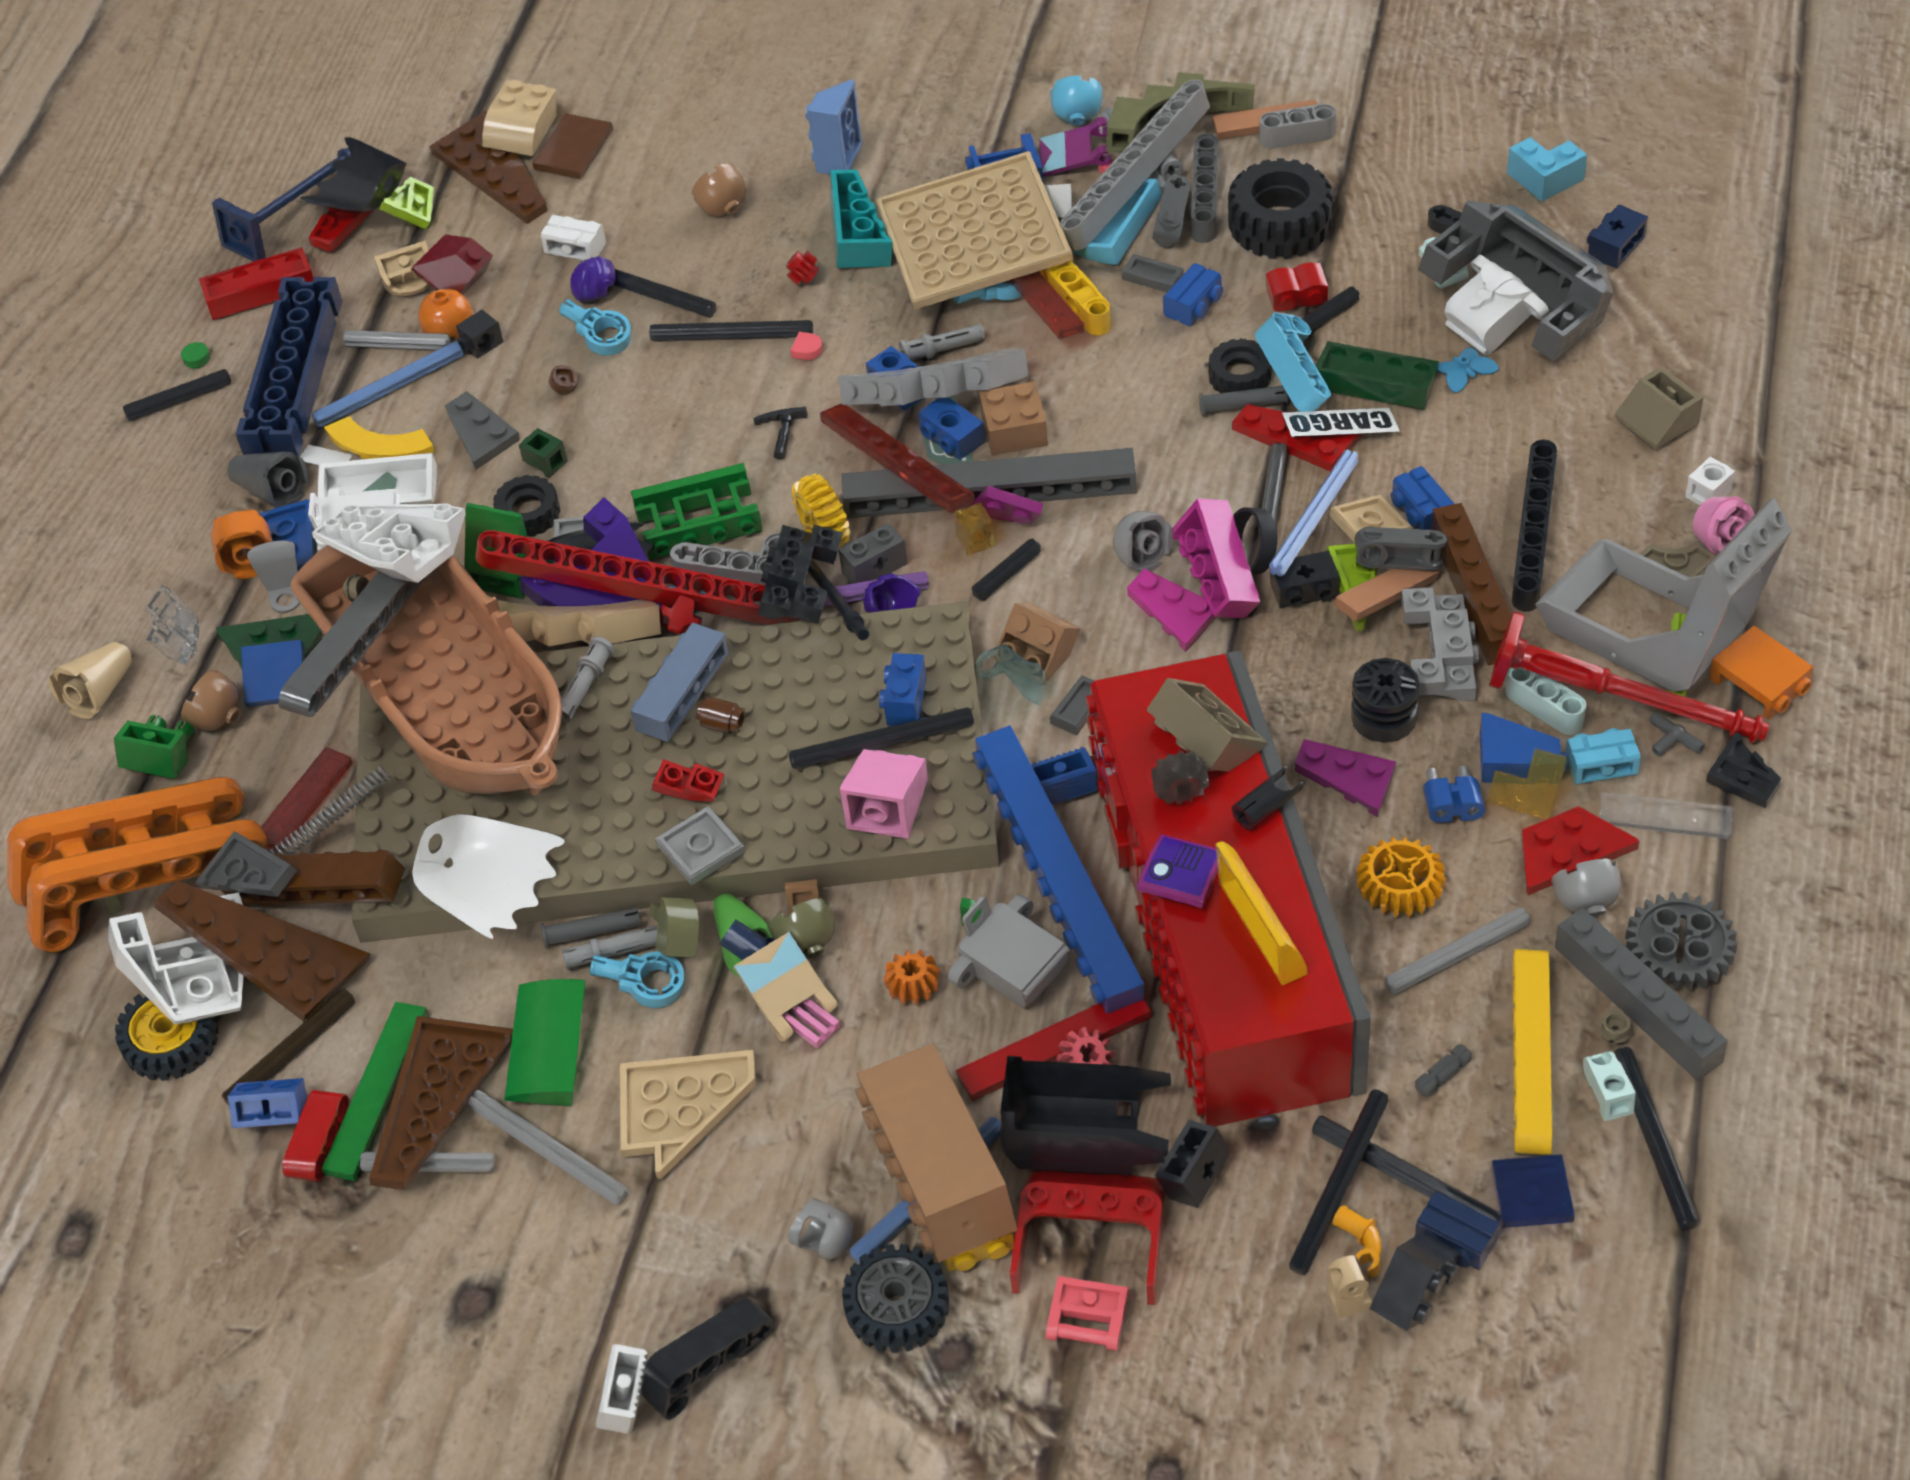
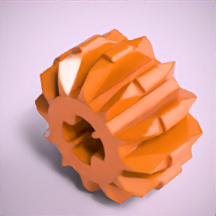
M907 948L904 956L895 953L893 962L886 963L884 984L889 990V995L892 999L899 998L903 1005L909 1000H913V1003L917 1006L919 999L923 998L930 1001L931 992H938L940 970L935 965L932 955L925 957L921 949L916 954H912Z

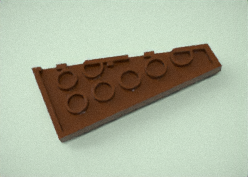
M180 881L175 882L155 900L154 908L303 1022L370 959V953Z
M417 1016L369 1177L370 1186L399 1190L407 1188L468 1104L469 1098L473 1096L474 1091L479 1089L511 1045L512 1028Z

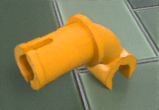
M1345 1205L1341 1206L1333 1218V1225L1356 1237L1358 1243L1364 1245V1249L1360 1250L1356 1257L1361 1267L1364 1263L1372 1261L1373 1264L1367 1271L1369 1278H1374L1380 1274L1382 1269L1380 1261L1382 1242L1376 1227L1377 1222L1373 1218L1367 1220Z

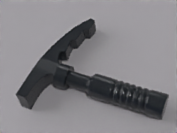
M806 407L776 410L753 418L755 425L781 419L782 428L778 432L774 458L778 460L785 458L790 436L789 427L792 425L793 419L808 418Z

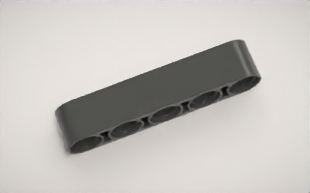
M1208 133L1197 136L1194 141L1191 235L1195 241L1200 243L1210 242L1216 236L1219 141L1215 135Z

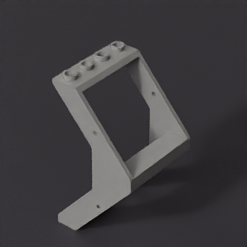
M1769 499L1708 564L1705 573L1694 577L1684 576L1611 540H1599L1535 605L1550 631L1673 692L1687 690L1711 665L1712 659L1724 650L1749 623L1792 530L1776 499ZM1612 572L1689 608L1680 629L1635 639H1629L1575 611Z

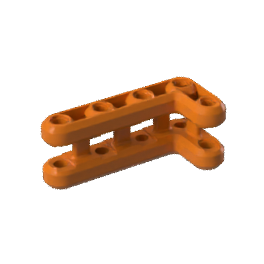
M213 777L29 816L18 821L9 832L7 838V886L13 901L20 906L27 907V932L33 946L38 950L47 952H59L69 947L78 935L80 905L84 902L200 876L234 831L266 849L267 837L261 825L256 821L240 819L225 822L237 816L244 806L245 795L239 783L235 779L228 777Z

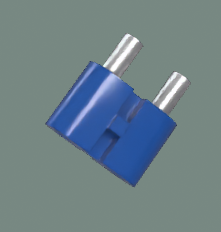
M1463 765L1457 769L1459 777H1455V783H1448V778H1438L1435 768L1426 770L1427 782L1423 786V792L1429 818L1432 821L1438 823L1453 822V816H1459L1460 821L1479 819L1484 815L1485 806L1478 780L1470 776L1467 766Z

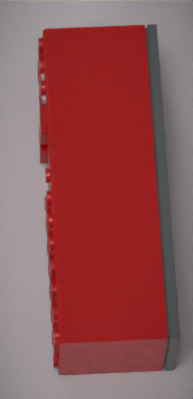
M1241 650L1228 653V658H1226L1225 654L1093 681L1090 684V695L1085 696L1090 715L1087 716V724L1090 735H1092L1088 736L1092 754L1090 758L1095 766V773L1098 774L1100 779L1097 780V789L1100 799L1105 798L1107 803L1104 805L1106 820L1109 823L1110 841L1118 868H1128L1139 905L1135 906L1137 922L1139 925H1144L1143 940L1146 951H1152L1151 967L1155 978L1160 977L1162 984L1159 985L1160 998L1163 1005L1168 1004L1170 1012H1167V1019L1170 1031L1176 1032L1178 1040H1175L1179 1060L1185 1059L1187 1068H1184V1075L1187 1087L1194 1089L1195 1096L1192 1097L1196 1116H1203L1206 1125L1216 1127L1350 1097V1092H1352L1353 1096L1366 1094L1371 1017L1293 797L1251 830L1243 828L1241 823L1239 824L1232 813V806L1282 769ZM1167 678L1204 684L1262 736L1268 744L1264 749L1229 772L1219 770L1210 772L1197 763V756L1177 745L1175 742L1177 738L1171 732H1166L1154 723L1156 718L1146 709ZM1285 775L1275 782V785L1280 789L1290 790ZM1164 834L1216 848V843L1221 841L1230 845L1238 853L1305 961L1308 975L1282 986L1219 884V874L1216 875L1213 891L1202 908L1138 891L1137 884L1159 836Z

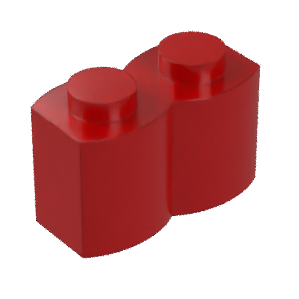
M1304 263L1294 268H1278L1266 273V290L1273 311H1290L1299 306H1316L1328 301V284L1320 263Z

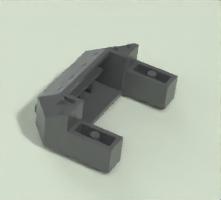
M1468 200L1464 205L1460 220L1429 242L1425 247L1418 270L1440 285L1478 255L1484 256L1505 271H1509L1521 279L1524 285L1535 292L1551 311L1549 315L1540 321L1531 346L1552 361L1558 359L1602 323L1613 296L1607 266L1517 206L1488 204Z

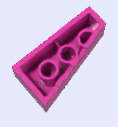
M1197 498L1172 528L1173 539L1179 540L1181 544L1179 551L1182 557L1188 558L1192 564L1190 569L1192 576L1200 579L1202 583L1200 590L1214 616L1246 618L1260 603V599L1228 500Z

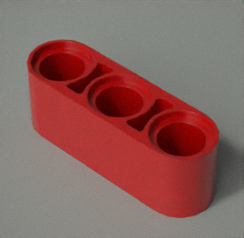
M316 1089L310 1092L283 1159L282 1171L285 1177L314 1182L322 1180L324 1176L322 1167L349 1108V1097L347 1094Z

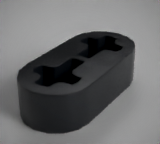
M1444 205L1433 206L1428 211V227L1441 234L1460 220L1462 212Z

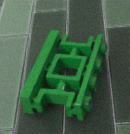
M744 463L631 491L638 522L654 521V529L642 531L644 541L653 544V547L647 551L649 559L670 555L671 549L679 543L709 545L763 530L757 504L742 506L739 499L740 497L752 495ZM731 495V499L715 501V499ZM710 506L712 514L685 521L682 512ZM675 510V513L663 516L658 515L659 513ZM731 510H735V511H736V513H732V514H728V515H724V516H720V514H719V513H723V512H727V511H731ZM679 524L677 528L663 531L664 527Z

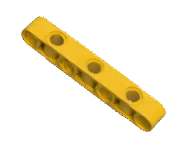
M1072 261L1032 273L1087 332L1095 336H1101L1110 331L1111 316L1109 302Z

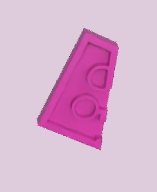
M1143 569L1127 587V595L1149 617H1154L1168 635L1172 634L1179 641V646L1185 652L1216 618L1204 597L1146 569Z

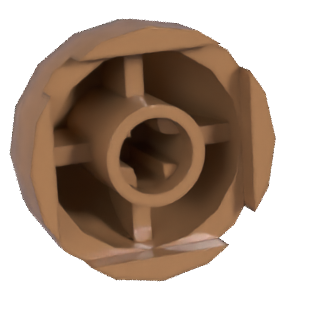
M730 163L719 164L715 166L716 172L711 175L708 172L704 173L692 188L695 202L705 213L712 216L731 215L737 212L746 193L745 181L736 167Z
M209 670L192 688V691L196 693L192 702L186 699L181 711V719L202 731L220 729L227 723L232 724L239 716L240 709L237 708L240 701L239 690L235 683L217 670Z

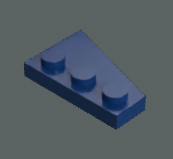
M310 499L259 513L269 526L272 541H289L294 543L298 571L317 553L316 540L312 535L315 529L308 515Z

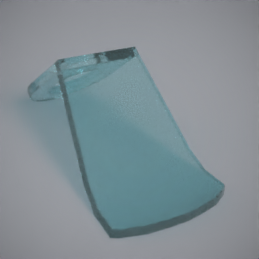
M1005 644L985 651L976 660L974 669L980 678L986 679L1004 672L1020 693L1030 702L1039 705L1043 700L1046 680L1044 671L1039 664L1024 660ZM990 657H995L996 664L988 671H983L982 664Z

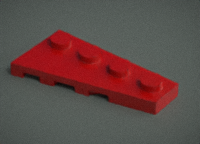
M1246 404L1232 421V430L1269 446H1272L1274 443H1284L1287 446L1288 454L1330 472L1345 450L1350 451L1362 437V433L1291 436L1282 414L1286 412Z

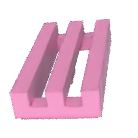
M808 998L800 1003V1006L797 1005L790 1009V1011L800 1017L807 1025L817 1030L821 1034L819 1037L787 1012L782 1014V1017L788 1022L794 1032L818 1049L840 1029V1023Z

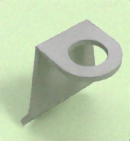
M272 541L251 549L247 553L248 559L269 593L272 609L279 613L295 610L300 605V601L293 594L290 586L293 577L298 573L294 543L289 541ZM283 595H292L294 597L293 602L287 606L277 604L278 599Z

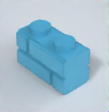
M1611 728L1600 734L1587 735L1580 733L1567 739L1565 749L1567 765L1574 784L1638 774L1641 758L1631 729L1619 730Z

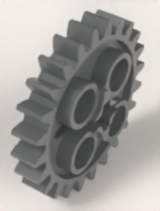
M1670 892L1669 900H1665L1660 894L1656 896L1655 904L1645 900L1644 908L1636 907L1634 917L1629 918L1625 935L1627 940L1626 948L1660 977L1663 982L1672 981L1675 990H1678L1680 983H1685L1687 988L1692 990L1694 982H1698L1703 988L1706 987L1708 978L1715 983L1718 982L1719 974L1726 975L1729 965H1733L1738 942H1735L1737 931L1731 930L1733 921L1723 920L1725 911L1718 910L1714 912L1713 901L1705 906L1702 905L1701 896H1697L1694 901H1691L1687 892H1684L1682 899H1677L1676 895ZM1680 918L1686 919L1683 941L1684 949L1682 963L1678 964L1676 962L1679 941L1678 933Z

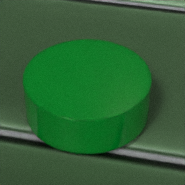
M195 342L186 345L182 349L181 357L186 367L200 368L209 362L210 353L205 344Z

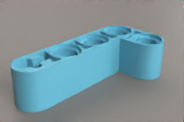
M1275 312L1255 332V338L1299 412L1316 411L1331 396V392L1302 343L1311 334L1310 327L1298 316Z

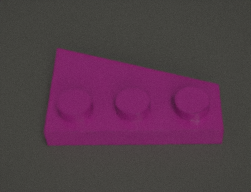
M1306 739L1303 740L1295 761L1296 772L1325 788H1334L1344 794V799L1354 804L1357 801L1369 808L1368 812L1376 817L1379 816L1396 769V761Z

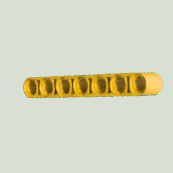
M1514 949L1515 1154L1551 1155L1549 950Z

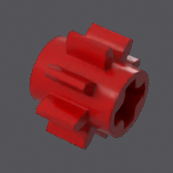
M797 251L785 266L790 270L787 274L788 278L797 285L801 280L808 284L819 271V268L815 265L818 261L817 258L809 251H806L803 255Z

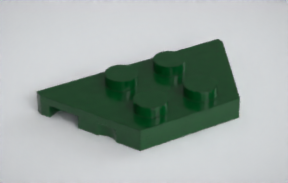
M309 614L216 627L219 639L227 646L229 653L238 662L241 670V647L302 640L304 643V657L306 659L322 640L320 635L322 631Z

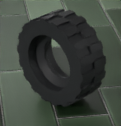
M1244 338L1238 340L1231 339L1220 343L1218 347L1213 349L1212 354L1210 353L1209 382L1210 385H1213L1215 391L1227 393L1269 386L1272 366L1256 341L1245 340ZM1234 363H1247L1254 366V371L1238 375L1227 372L1226 367Z
M523 475V477L512 478L511 481L505 482L501 488H498L497 494L493 498V506L495 509L513 511V506L523 500H540L541 506L527 513H519L522 514L527 536L533 537L539 533L546 532L547 529L554 526V519L559 518L560 506L556 489H554L552 483L536 475Z

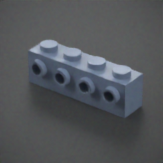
M692 622L688 630L680 635L672 653L664 658L662 667L656 676L649 680L647 688L640 699L635 700L632 705L631 716L636 731L666 742L670 741L729 654L725 633Z

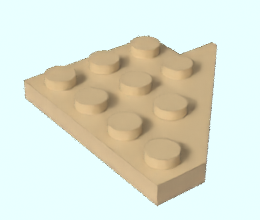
M754 1050L620 1063V1151L622 1157L655 1154V1174L657 1179H662L756 1086Z

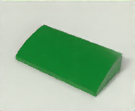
M548 979L528 982L518 986L504 1101L572 1107L585 980Z

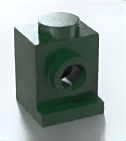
M539 428L534 430L519 444L522 460L544 472L547 478H550L568 461L563 441Z

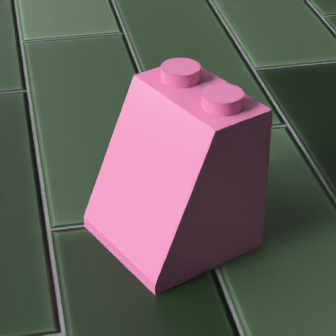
M863 749L840 787L846 829L909 839L928 780L926 759L914 755L906 756L887 753L882 750Z

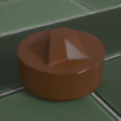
M566 365L554 367L549 376L550 387L560 394L571 393L576 388L578 382L576 371Z

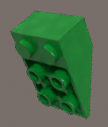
M467 502L465 510L464 569L483 591L524 599L526 595L521 591L520 577L522 575L487 569L478 564L476 560L477 541L479 535L484 531L495 530L528 537L522 514ZM491 547L484 548L487 551H496ZM514 554L520 558L526 557L524 554Z

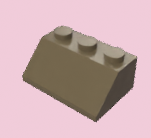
M1167 678L1146 709L1156 718L1154 723L1166 732H1171L1177 738L1175 740L1177 745L1197 756V763L1210 772H1214V770L1229 772L1264 749L1268 744L1262 736L1204 684Z

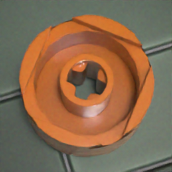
M256 510L232 512L214 520L211 541L218 568L224 573L226 571L233 574L234 578L248 579L258 576L248 559L247 553L258 545L272 542V537L267 522Z

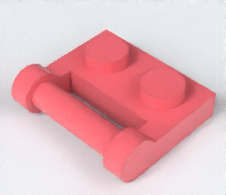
M1058 1276L1047 1322L1046 1339L1057 1341L1058 1338L1105 1345L1107 1350L1118 1351L1129 1296L1128 1287ZM1062 1316L1108 1323L1110 1325L1109 1330L1105 1331L1062 1324L1061 1319Z

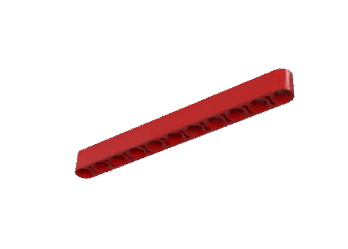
M495 530L484 531L479 535L477 541L476 560L478 564L487 569L673 606L680 595L695 600L694 610L765 625L800 621L799 618L794 617L770 619L757 615L759 605L754 602H761L765 585ZM491 547L494 548L496 551L491 552L485 550L484 548ZM520 553L524 554L526 557L520 558L514 554ZM545 560H554L556 563L550 564ZM575 566H583L586 569L580 570L577 569ZM605 572H613L616 576L607 575ZM635 578H643L646 582H639ZM665 584H673L676 588H669ZM695 590H702L706 594H699ZM724 596H732L736 600H729Z

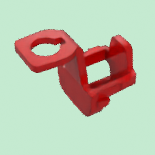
M683 595L677 598L673 606L662 604L659 607L660 625L678 635L685 633L692 622L702 625L701 621L703 618L694 615L695 600Z

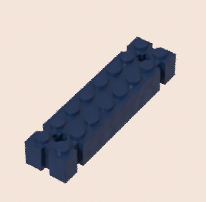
M282 277L278 290L280 300H275L243 407L245 418H240L235 434L243 455L287 451L300 456L303 445L301 434H306L336 327L334 317L339 316L343 302L335 277H314L313 282H305L303 277Z

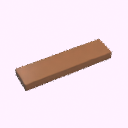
M1314 99L1213 115L1212 124L1218 140L1260 133V117L1264 113L1317 105V101Z
M1392 568L1336 596L1334 606L1354 621H1358L1401 599L1402 589L1423 588L1435 582L1439 572L1436 570Z

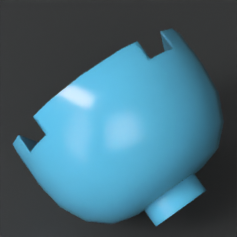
M1081 76L1064 77L1054 83V88L1050 89V101L1058 118L1071 125H1083L1098 115L1101 109L1103 88L1101 83L1094 78L1089 77V81H1082Z

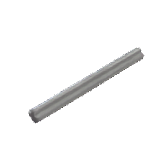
M474 1091L473 1096L469 1098L468 1104L472 1110L613 1204L620 1205L626 1199L628 1192L624 1185L482 1091Z

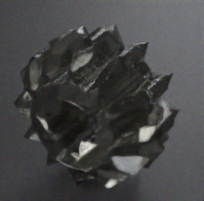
M1180 749L1177 754L1171 755L1167 753L1166 759L1156 760L1157 767L1151 769L1152 785L1155 793L1159 798L1164 799L1166 804L1176 801L1180 806L1183 801L1189 800L1193 802V797L1204 795L1203 789L1209 786L1208 769L1206 763L1201 757L1196 756L1194 751L1185 754Z

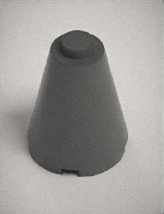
M287 451L236 455L230 460L227 469L228 477L232 482L276 508L299 502L304 494L300 492L303 483L307 484L308 471L304 460L300 456Z

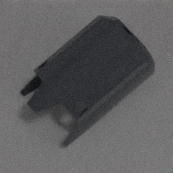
M1007 1056L1000 1109L1002 1151L1018 1169L1132 1175L1133 1165L1165 1163L1164 1156L1168 1154L1169 1140L1137 1130L1138 1091L1171 1086V1073L1121 1065L1022 1060V1057ZM1118 1102H1131V1116L1117 1115Z

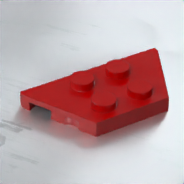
M1580 806L1522 829L1521 842L1524 853L1523 865L1526 876V893L1529 896L1552 886V877L1565 868L1567 874H1570L1577 870L1576 864L1595 859L1614 860L1635 851L1639 847V840Z

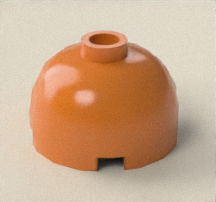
M439 289L431 292L423 299L419 307L418 319L423 333L448 334L450 338L455 336L457 340L459 336L456 325L474 315L467 298L460 292L452 289Z

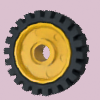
M140 994L133 998L135 1005L127 1003L124 1007L126 1014L120 1013L118 1017L119 1024L115 1025V1039L122 1057L132 1071L135 1070L141 1077L146 1075L150 1080H156L157 1076H159L162 1081L169 1080L171 1073L177 1079L183 1077L181 1071L184 1069L187 1070L188 1074L195 1071L193 1064L196 1062L201 1066L206 1062L203 1054L211 1056L214 1051L212 1045L217 1044L218 1038L216 1034H219L215 1016L175 1025L147 997L143 998Z

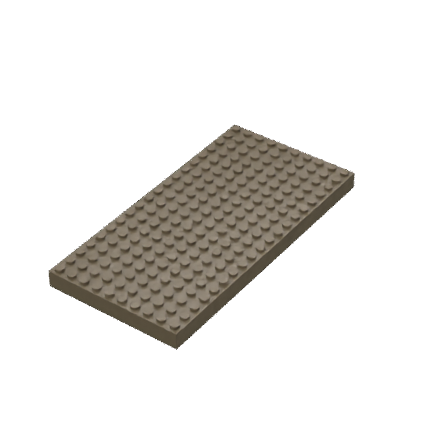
M966 601L860 614L864 620V626L869 631V637L866 640H859L855 633L850 632L843 624L842 616L821 618L819 624L805 620L721 630L719 632L725 633L729 654L669 742L636 731L631 716V708L635 700L640 699L646 690L649 680L655 677L662 667L664 658L672 653L680 635L614 643L615 653L604 664V672L601 677L594 679L571 721H561L558 746L553 758L558 776L551 786L543 788L540 794L536 796L529 795L524 790L497 794H469L456 791L440 783L426 769L360 682L357 786L366 795V792L358 784V781H362L366 788L371 791L370 787L363 781V777H366L372 786L376 787L375 783L368 777V773H371L377 782L381 783L374 775L373 769H376L385 780V776L378 770V765L382 766L387 775L392 776V778H388V782H383V786H378V790L373 789L372 794L369 793L367 798L364 797L363 801H359V804L356 805L354 850L360 852H376L380 849L387 850L393 853L395 858L405 867L394 902L352 903V922L360 943L473 929L428 899L417 888L412 875L416 853L425 829L441 819L457 814L497 820L547 832L564 839L563 845L552 848L546 854V859L555 870L556 876L539 880L534 884L533 891L538 900V905L514 911L512 918L515 924L605 914L636 906L638 910L650 908L651 902L661 903V897L693 899L697 903L714 901L717 896L724 893L732 894L736 898L785 892V883L817 879L818 888L999 867L991 794L985 782V777L987 776L983 769H977L972 755L976 751L975 738L982 736L983 731ZM589 646L535 653L553 676L560 698H562L578 670L577 661L580 657L585 656ZM893 653L924 655L927 680L919 719L966 707L971 709L974 718L972 726L873 750H882L887 753L906 756L914 755L926 759L928 780L909 839L846 829L840 787L861 753L797 769L792 768L789 760V752L791 750L890 726L886 725L884 708L879 707V695L881 689H886L884 670L886 665L891 664ZM708 696L737 703L739 707L745 709V718L740 732L732 731L731 734L701 727L700 720L696 719L699 703L701 701L705 702ZM663 759L690 769L697 763L724 773V778L714 802L686 800L652 791L653 781ZM356 792L357 797L361 799V796ZM709 806L744 845L745 853L691 886L656 845L655 838ZM434 834L430 838L428 848L432 854L438 852L441 848L442 837L440 834ZM448 858L444 864L447 868L453 865L451 858Z

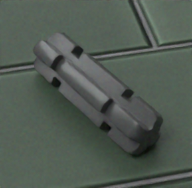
M1463 1044L1454 1047L1450 1051L1451 1055L1446 1054L1427 1070L1429 1074L1423 1073L1416 1079L1415 1089L1424 1097L1430 1096L1437 1090L1435 1086L1440 1087L1459 1071L1458 1067L1462 1068L1471 1061V1051Z

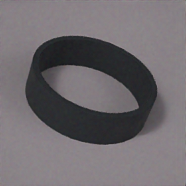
M1244 507L1234 513L1235 524L1242 540L1249 518L1254 515L1258 522L1260 548L1257 558L1250 568L1251 574L1259 575L1268 570L1269 564L1276 554L1277 528L1272 515L1267 510Z

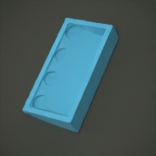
M1147 179L1087 247L1077 251L1071 250L1072 253L1096 262L1118 265L1162 198L1157 179Z

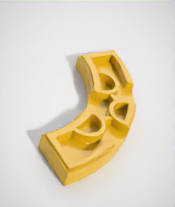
M350 416L324 427L327 436L337 447L345 452L349 451L360 455L361 459L435 453L434 447L423 428L405 434H378L360 427Z

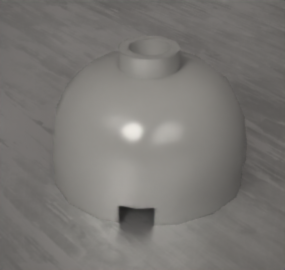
M1151 511L1132 512L1123 517L1114 531V550L1120 561L1140 572L1143 569L1152 571L1162 564V562L1157 561L1164 554L1168 555L1171 550L1173 540L1172 527L1160 514Z
M1595 859L1576 864L1577 870L1567 874L1565 868L1552 877L1551 881L1559 902L1573 913L1584 908L1594 918L1602 916L1606 913V908L1612 905L1620 894V873L1617 863L1615 861L1611 863L1610 859Z

